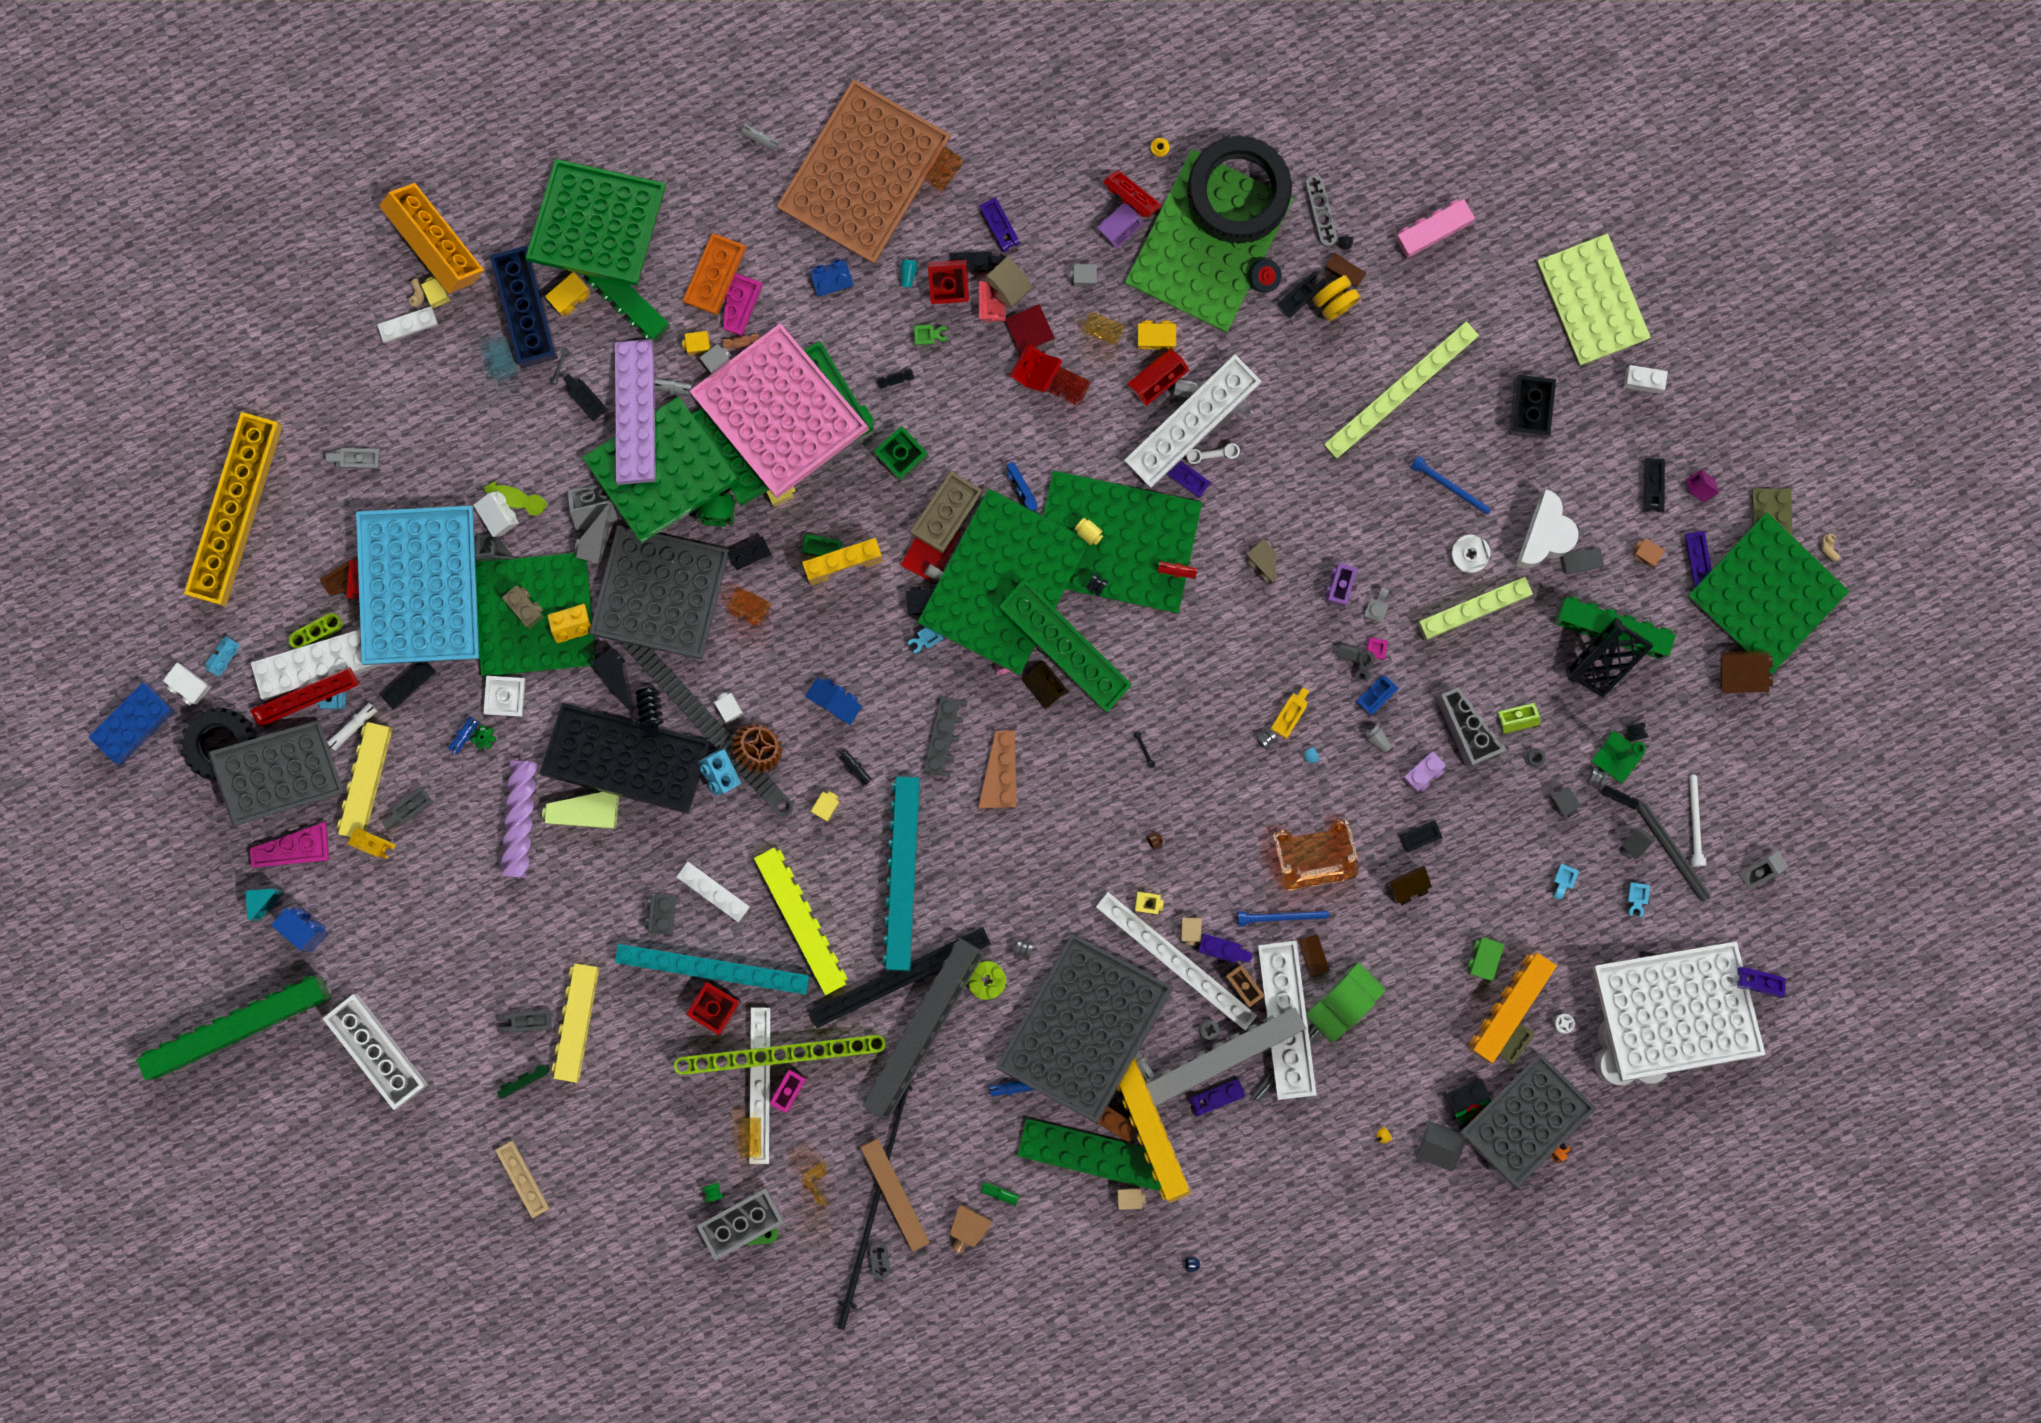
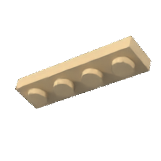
M512 1140L496 1149L498 1157L531 1218L549 1210L550 1207L515 1142Z

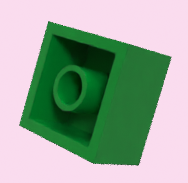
M900 426L874 450V455L900 483L928 458V453L903 426Z

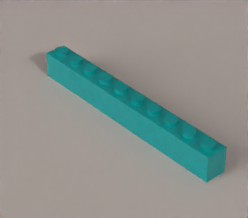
M896 777V781L892 782V793H895V801H891V812H894V820H890V831H893V839H889V850H892V858H888V869L891 870V877H887V889H890V896L886 897V908H889V916H885V927H888V935H884V947H887V954H883V966H886L887 971L910 972L920 778Z
M618 944L615 963L804 995L808 993L810 981L809 975Z

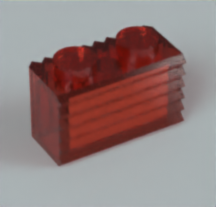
M1060 367L1048 389H1050L1049 393L1059 397V395L1066 397V401L1070 404L1076 405L1078 403L1081 405L1091 386V382Z

